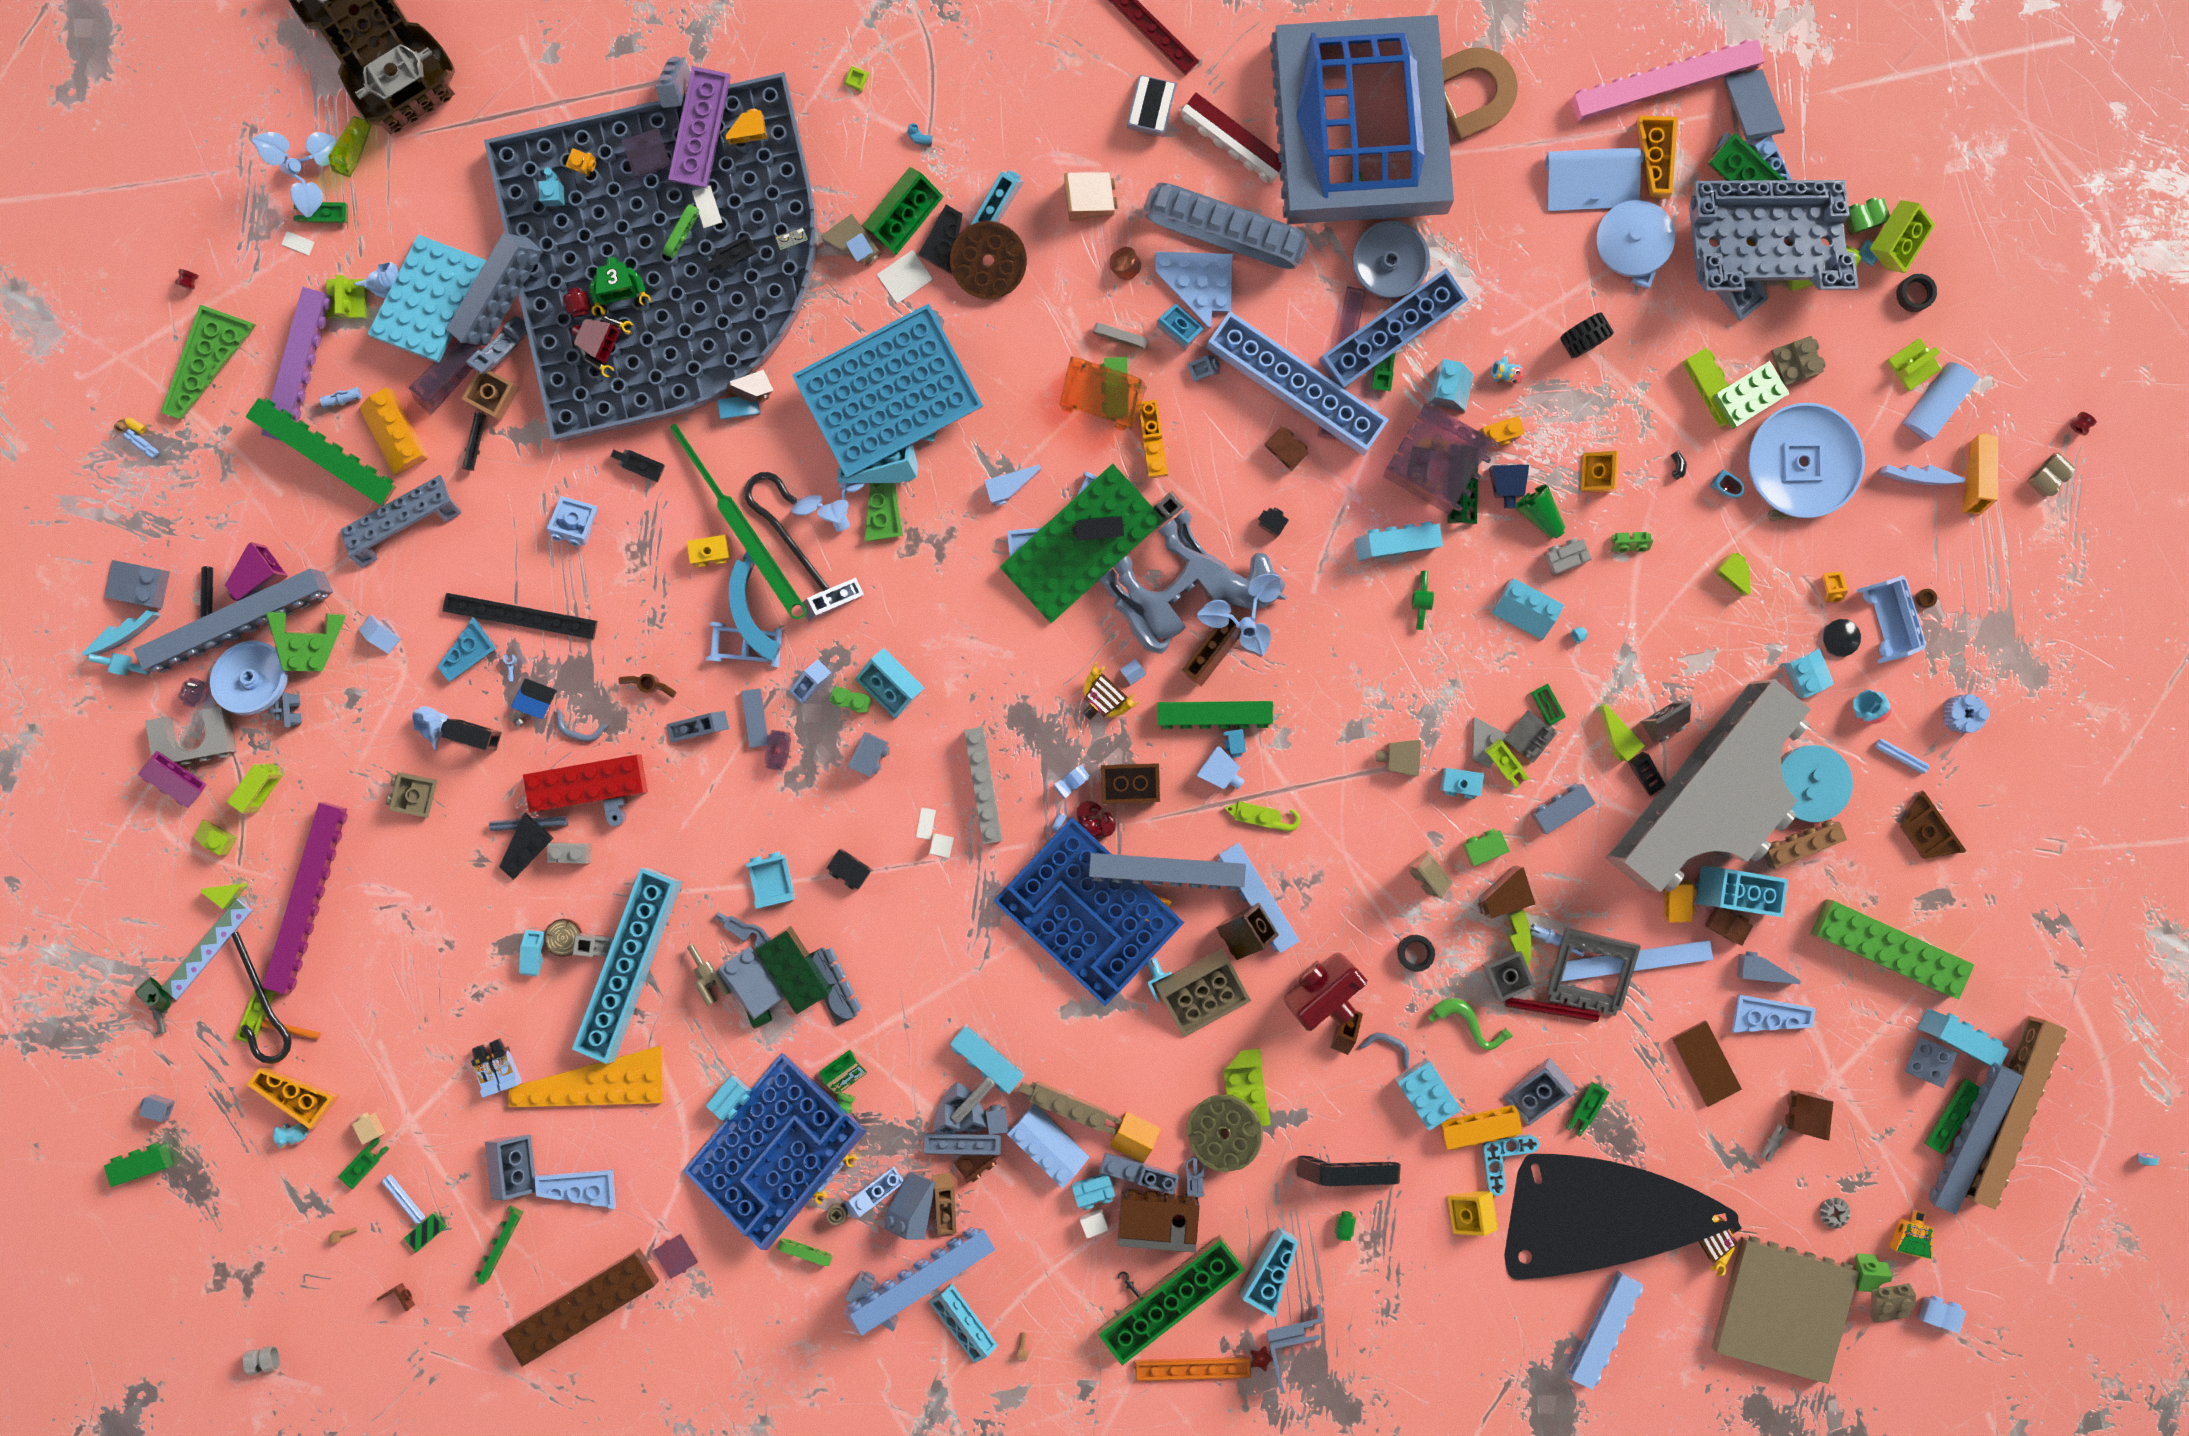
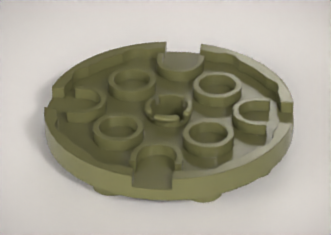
M1227 1094L1210 1096L1194 1108L1188 1119L1187 1135L1191 1144L1190 1148L1201 1163L1219 1172L1241 1170L1256 1158L1263 1142L1261 1121L1254 1109L1247 1102L1236 1096ZM1222 1128L1228 1129V1138H1224L1221 1135L1220 1130Z

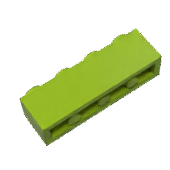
M1706 347L1682 361V364L1718 427L1721 428L1728 424V421L1713 395L1730 386V384H1727L1724 379L1725 374L1723 370L1716 365L1714 354L1710 350L1708 351Z

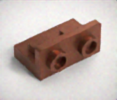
M962 1155L953 1163L964 1176L966 1183L969 1181L975 1182L982 1176L981 1172L983 1170H990L997 1164L998 1156Z

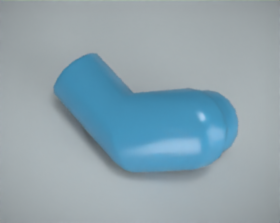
M909 124L907 133L915 144L932 145V135H922L917 124Z

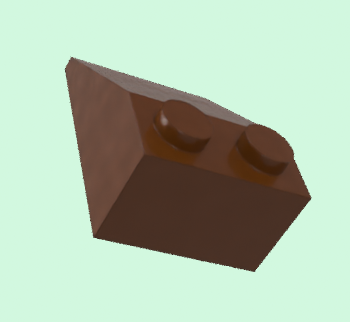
M1791 1090V1095L1788 1096L1789 1114L1785 1118L1787 1128L1798 1133L1829 1141L1834 1101L1815 1092Z

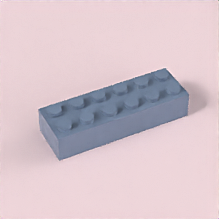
M503 233L446 329L461 343L487 346L496 329L501 325L505 314L511 308L514 299L520 293L523 284L529 278L535 264L538 263L543 251L527 237Z

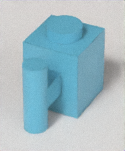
M546 167L544 169L546 181H539V201L545 207L565 206L564 186L557 180V175L552 169Z

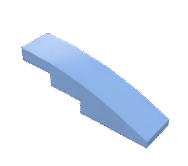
M1888 464L1881 467L1879 472L1880 475L1895 480L1923 485H1957L1965 481L1963 477L1930 464L1922 467V469L1912 465H1906L1899 469Z

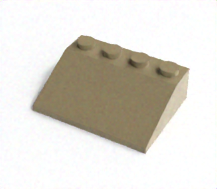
M1223 947L1155 983L1160 996L1183 1037L1251 1001Z

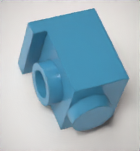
M1243 729L1223 732V736L1227 735V739L1224 740L1225 749L1229 751L1231 758L1241 757L1242 753L1246 752Z

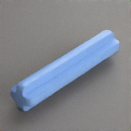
M1878 739L1875 744V748L1922 774H1925L1929 769V764L1883 739Z
M386 1176L382 1180L383 1185L413 1222L419 1224L425 1218L423 1213L393 1176Z

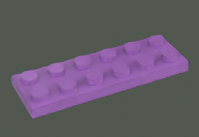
M692 66L671 163L669 181L708 189L731 79L729 73Z

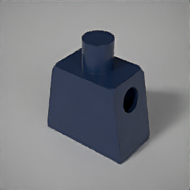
M1492 465L1489 467L1494 497L1504 498V509L1516 508V498L1525 496L1529 465Z

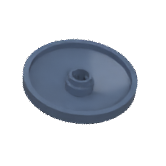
M1384 221L1368 228L1357 241L1352 258L1353 270L1359 283L1371 294L1386 299L1401 298L1416 290L1425 279L1430 265V253L1425 239L1415 228L1399 221Z

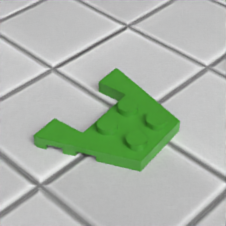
M266 611V617L269 621L281 669L283 671H323L345 620V615L326 613L324 633L285 632V612Z

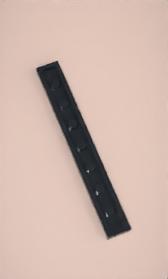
M446 593L443 605V612L593 640L595 639L598 623L596 620Z

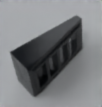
M1641 752L1628 761L1631 769L1649 796L1666 786L1649 754ZM1646 767L1649 768V769H1647L1646 771H1644L1643 773L1641 772V771H1642L1643 769H1645ZM1650 774H1653V776H1651L1647 780L1645 779ZM1655 780L1658 781V782L1655 783L1654 785L1649 786V784L1652 783L1653 781H1655Z

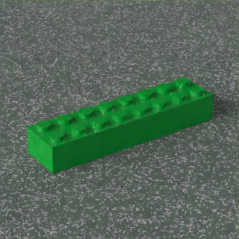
M1218 1235L1098 1329V1335L1123 1366L1244 1272V1266L1224 1239Z

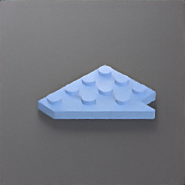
M1156 252L1155 273L1208 328H1211L1212 312L1231 311L1232 254Z

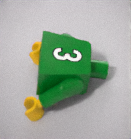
M615 257L607 258L606 265L597 268V275L594 276L589 286L591 301L594 303L591 312L594 316H597V308L601 309V315L606 313L605 308L600 306V303L604 305L638 297L637 293L640 294L639 302L641 305L644 306L642 303L643 297H648L650 304L652 301L650 296L645 294L646 289L640 275L632 268H627L624 262H618Z

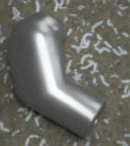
M517 710L512 717L515 727L523 726L525 724L523 718L529 714Z

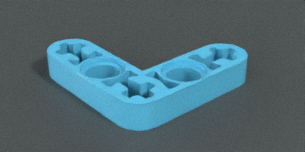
M1517 1135L1513 1138L1505 1137L1495 1142L1486 1141L1483 1143L1482 1149L1487 1188L1493 1195L1500 1196L1506 1190L1502 1157L1536 1152L1539 1148V1141L1534 1135ZM1521 1139V1143H1528V1139H1531L1535 1144H1532L1531 1148L1527 1145H1522V1150H1520L1518 1140ZM1508 1141L1516 1143V1148L1513 1151L1506 1149ZM1491 1143L1497 1147L1493 1150L1495 1157L1498 1156V1159L1492 1158L1491 1152L1487 1150ZM1497 1162L1499 1164L1497 1172L1489 1170L1491 1163ZM1490 1176L1497 1177V1182L1501 1185V1187H1498V1191L1492 1188L1495 1185V1179L1490 1178Z

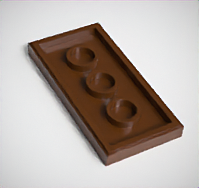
M1706 1020L1671 1037L1707 1107L1742 1090Z

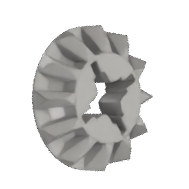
M1829 1198L1820 1207V1218L1830 1228H1842V1226L1848 1224V1220L1851 1217V1208L1846 1201L1840 1198ZM1834 1208L1838 1211H1842L1838 1214V1219L1834 1216H1830L1834 1213Z

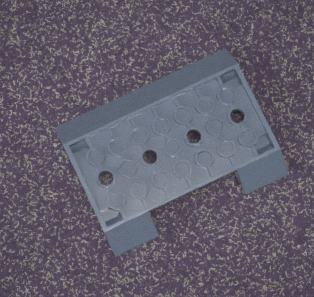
M1845 180L1694 182L1689 212L1697 282L1706 292L1744 291V281L1810 280L1818 290L1859 289L1854 252H1847L1843 222L1850 214ZM1747 239L1753 240L1754 243H1755V246H1754V247L1749 246V245L1747 244L1746 240H1747ZM1784 239H1789L1792 242V246H1787L1784 243ZM1821 239L1828 240L1829 246H1825ZM1709 240H1715L1717 247L1711 246Z

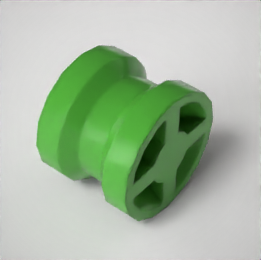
M838 1092L836 1096L838 1099L837 1103L847 1113H852V1103L855 1102L856 1097Z

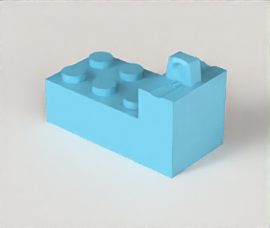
M1701 866L1699 881H1695V888L1698 889L1696 904L1783 917L1788 879L1725 868Z

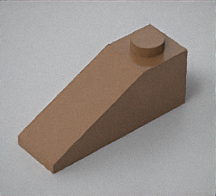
M951 1172L932 1175V1181L935 1182L933 1199L937 1235L957 1233L955 1192Z

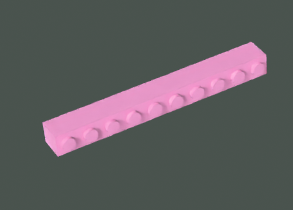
M1747 39L1740 42V45L1734 47L1733 44L1727 45L1717 52L1710 50L1700 57H1696V55L1690 56L1684 62L1678 63V61L1667 64V67L1664 68L1657 66L1644 74L1637 72L1632 74L1630 78L1623 79V77H1620L1607 85L1600 83L1595 85L1594 89H1580L1575 92L1576 94L1571 99L1578 122L1725 78L1728 75L1758 68L1765 62L1759 39L1754 41Z

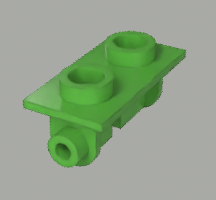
M1629 532L1615 533V535L1611 536V541L1614 542L1611 552H1645L1650 550L1654 539H1651V533L1633 532V539H1630Z

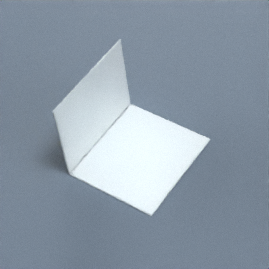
M935 833L929 855L933 854L950 858L954 837Z

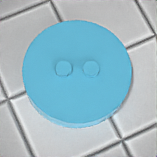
M1806 745L1794 748L1781 757V770L1784 782L1791 794L1798 800L1791 808L1796 813L1795 819L1806 822H1822L1835 817L1846 807L1853 790V778L1848 764L1841 755L1824 746Z

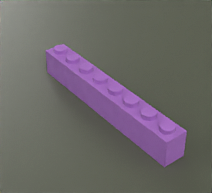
M303 286L271 400L276 403V408L289 411L293 414L292 418L296 421L301 416L300 407L306 398L305 389L311 380L310 371L316 362L315 354L317 347L321 344L322 329L326 326V314L332 305L331 295ZM262 429L261 435L279 440L266 430Z

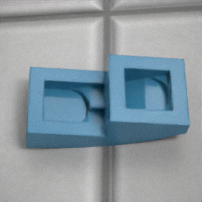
M740 397L717 400L721 420L760 414L758 401L751 403Z

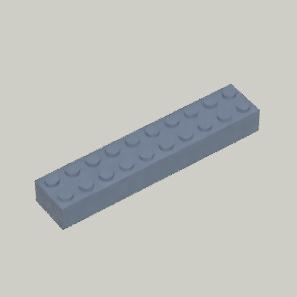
M310 568L133 650L142 670L151 671L152 673H164L171 670V666L175 664L182 665L187 663L190 657L202 656L210 648L217 649L222 647L225 641L237 640L245 632L252 633L258 630V626L263 624L269 625L266 611L285 612L287 617L293 614V610L298 608L305 609L311 606L310 603L315 600L322 601L327 599L328 595L333 593V590L324 571Z

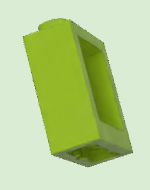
M272 763L253 764L227 803L241 813L258 812L284 774L279 772L280 768Z

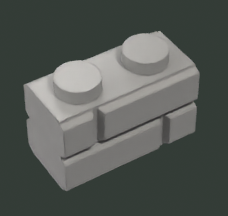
M1576 537L1566 541L1567 545L1561 548L1559 544L1548 548L1549 552L1544 554L1552 575L1591 561V556L1584 539L1578 541Z
M548 843L547 862L591 863L592 845L591 843Z

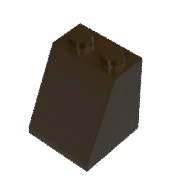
M1259 902L1226 919L1216 927L1220 937L1224 939L1230 953L1234 955L1236 960L1265 949L1279 936Z

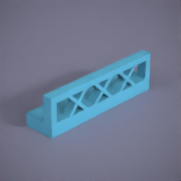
M953 1284L948 1285L940 1294L928 1301L974 1363L988 1357L998 1346ZM938 1300L941 1302L944 1308L938 1304ZM972 1348L976 1349L980 1355L977 1356Z

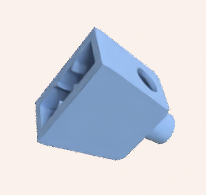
M1219 746L1214 749L1196 774V776L1222 789H1225L1228 784L1239 789L1245 781L1236 775L1240 767Z

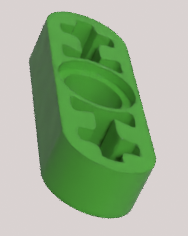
M691 204L686 207L665 244L663 254L671 258L676 256L698 217V208Z
M780 1238L777 1249L781 1252L822 1266H830L833 1257L828 1252L787 1238Z

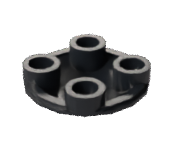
M1837 619L1825 626L1823 642L1829 654L1845 657L1853 654L1858 649L1861 643V633L1854 622L1848 619Z

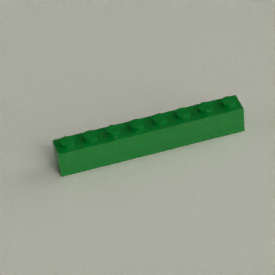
M257 398L245 416L247 419L380 506L386 504L396 489L391 478L386 475L381 477L376 473L377 469L369 464L364 466L359 462L361 460L359 457L352 453L346 454L342 451L344 448L335 442L329 443L326 441L327 437L319 431L314 433L309 429L310 425L302 420L297 422L292 418V413L285 409L279 410L275 407L276 403L269 398Z

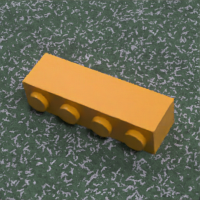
M1515 1105L1447 1119L1440 1124L1443 1143L1447 1150H1458L1463 1146H1476L1482 1142H1495L1500 1138H1513L1523 1134L1519 1112Z

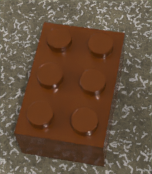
M1159 763L1101 765L1102 804L1160 802Z

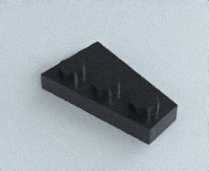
M946 204L918 256L952 274L950 253L953 243L959 235L963 214Z

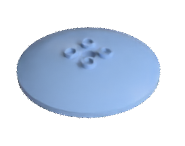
M1797 403L1774 412L1759 426L1749 448L1748 466L1754 487L1771 507L1792 517L1815 518L1839 509L1854 495L1863 477L1865 455L1857 430L1841 413L1822 404ZM1802 456L1808 460L1806 467L1801 466L1799 463V459Z

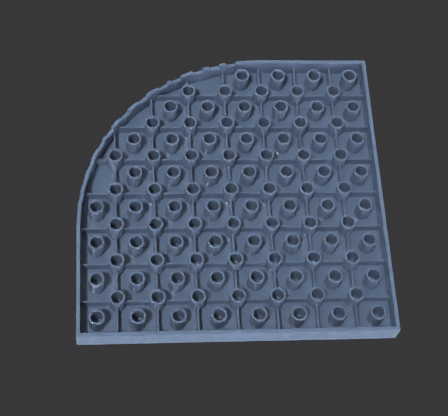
M785 72L729 84L708 186H711L722 222L703 228L700 215L698 214L696 221L674 258L663 254V249L686 207L691 204L697 208L692 191L701 189V187L668 180L685 97L681 106L662 108L660 100L484 140L504 232L527 237L543 251L529 278L520 289L519 299L552 441L560 443L690 412L709 404L728 393L726 390L730 381L755 373L773 355L789 333L800 313L813 274L817 248V213L796 113ZM749 109L761 110L764 115L767 139L729 145L726 140V134L741 113H746ZM572 148L586 154L589 152L596 158L595 169L593 172H590L589 176L568 169L565 166ZM546 167L552 169L557 175V180L564 186L565 206L545 207L539 201V181H546V174L544 173ZM803 226L808 241L780 251L775 237ZM749 234L758 251L757 254L725 271L719 272L717 269L708 273L704 264L712 260L711 256L715 254V251ZM615 257L618 262H624L627 268H632L640 275L646 289L645 294L649 295L652 301L650 304L648 297H643L642 303L644 306L641 305L639 302L640 294L637 293L638 297L604 305L600 303V306H603L606 310L605 315L619 319L622 323L630 321L634 326L627 325L624 328L632 332L630 335L625 334L622 328H618L621 331L606 364L602 363L604 366L609 365L613 367L615 371L607 368L605 373L610 377H605L600 369L596 370L583 361L579 354V347L574 344L576 337L572 335V329L575 325L582 326L585 319L592 320L594 317L601 316L600 308L596 310L597 316H594L591 312L594 303L591 301L589 286L594 276L597 275V268L605 266L607 258ZM579 287L580 291L588 293L591 309L587 311V315L572 317V315L566 313L563 296L568 294V289Z

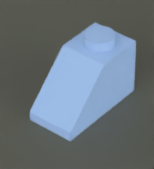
M817 659L803 671L789 691L804 704L825 682L831 672Z

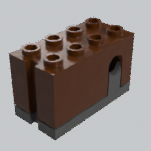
M1126 1189V1192L1121 1191L1118 1246L1196 1253L1200 1208L1198 1198H1195L1194 1195L1188 1196L1187 1194L1175 1196V1193L1169 1194L1166 1192L1164 1195H1158L1155 1191L1137 1193V1190ZM1176 1215L1183 1216V1218L1180 1220L1173 1219V1217Z

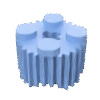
M1958 695L1950 697V700L1944 703V725H1947V728H1950V730H1955V732H1977V730L1984 727L1983 724H1986L1985 720H1988L1987 718L1990 716V710L1985 706L1986 703H1983V699L1976 697V695Z

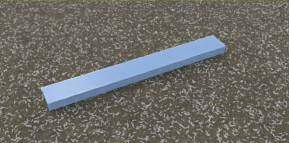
M1710 940L1642 949L1639 951L1634 971L1713 960ZM1605 955L1568 960L1562 981L1620 973L1624 960Z

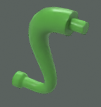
M1449 998L1439 1002L1432 1007L1434 1012L1428 1016V1019L1433 1023L1439 1017L1443 1020L1450 1014L1456 1013L1461 1015L1468 1024L1475 1042L1485 1050L1495 1049L1505 1040L1513 1037L1504 1028L1495 1040L1486 1042L1482 1037L1473 1009L1459 998Z

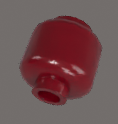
M579 287L568 289V294L563 296L566 313L572 315V317L587 315V311L591 309L588 293L580 291Z

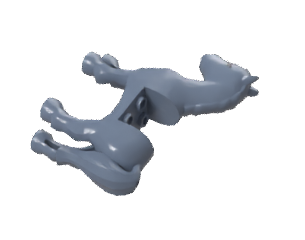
M1186 509L1159 530V533L1165 538L1166 548L1182 557L1186 562L1184 569L1166 589L1152 592L1142 587L1135 579L1132 571L1133 562L1129 555L1119 561L1113 567L1114 569L1108 571L1098 581L1106 587L1109 595L1116 599L1113 607L1124 614L1132 634L1140 645L1151 653L1162 654L1168 648L1171 639L1186 628L1168 603L1171 605L1180 599L1182 591L1187 593L1197 583L1212 601L1223 600L1231 605L1252 609L1255 596L1250 595L1248 592L1250 582L1259 575H1278L1274 571L1267 554L1255 553L1252 556L1250 572L1247 578L1234 573L1224 562L1208 554L1199 545L1190 529L1192 515ZM1280 577L1281 590L1276 599L1285 600L1287 597L1282 593L1285 588V582ZM1118 581L1120 584L1126 587L1128 593L1125 592L1124 589L1118 584ZM1258 598L1256 609L1265 608L1275 600L1262 602ZM1157 638L1164 640L1162 642H1159Z

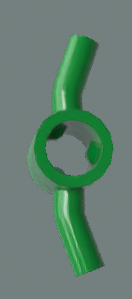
M1425 570L1421 571L1420 590H1414L1412 595V609H1418L1417 630L1424 629L1426 610H1432L1434 603V592L1427 591L1428 571Z

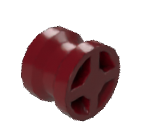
M179 269V278L175 280V284L194 290V282L198 279L199 275Z
M2080 412L2077 415V420L2072 421L2070 426L2078 434L2086 436L2090 432V427L2095 426L2097 421L2092 415Z

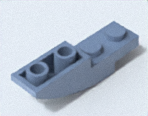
M1104 1153L1099 1169L1100 1173L1132 1181L1140 1186L1169 1194H1174L1179 1175L1164 1169L1109 1153Z

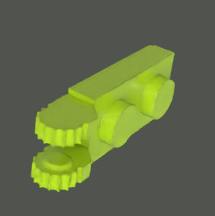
M1501 739L1496 740L1485 750L1500 772L1516 789L1520 785L1513 776L1518 773L1523 780L1527 781L1529 779L1522 765Z

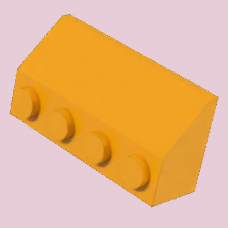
M385 387L370 395L362 403L359 409L394 476L429 458L394 390Z

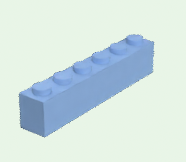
M1239 842L1218 854L1220 856L1218 862L1246 864L1245 887H1240L1241 891L1238 894L1243 902L1247 900L1250 906L1259 902L1275 927L1279 936L1270 943L1272 949L1282 953L1298 943L1300 940Z
M1617 1271L1568 1372L1569 1377L1573 1381L1592 1390L1595 1385L1599 1384L1600 1374L1609 1363V1355L1618 1344L1617 1338L1625 1330V1322L1634 1311L1636 1299L1642 1295L1643 1284L1638 1280Z

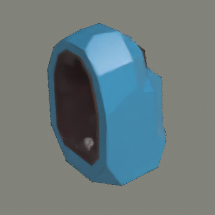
M1721 470L1710 484L1713 490L1731 499H1738L1744 494V485L1741 480L1725 470Z

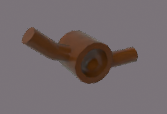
M642 674L640 677L623 676L618 678L619 684H637L639 690L645 693L661 690L671 698H674L677 694L668 685L660 683L657 676L653 674ZM648 677L652 679L653 683L650 689L644 687V681Z

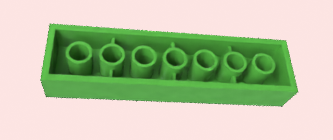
M1825 900L1810 933L1958 1000L1974 968V964L1833 900Z

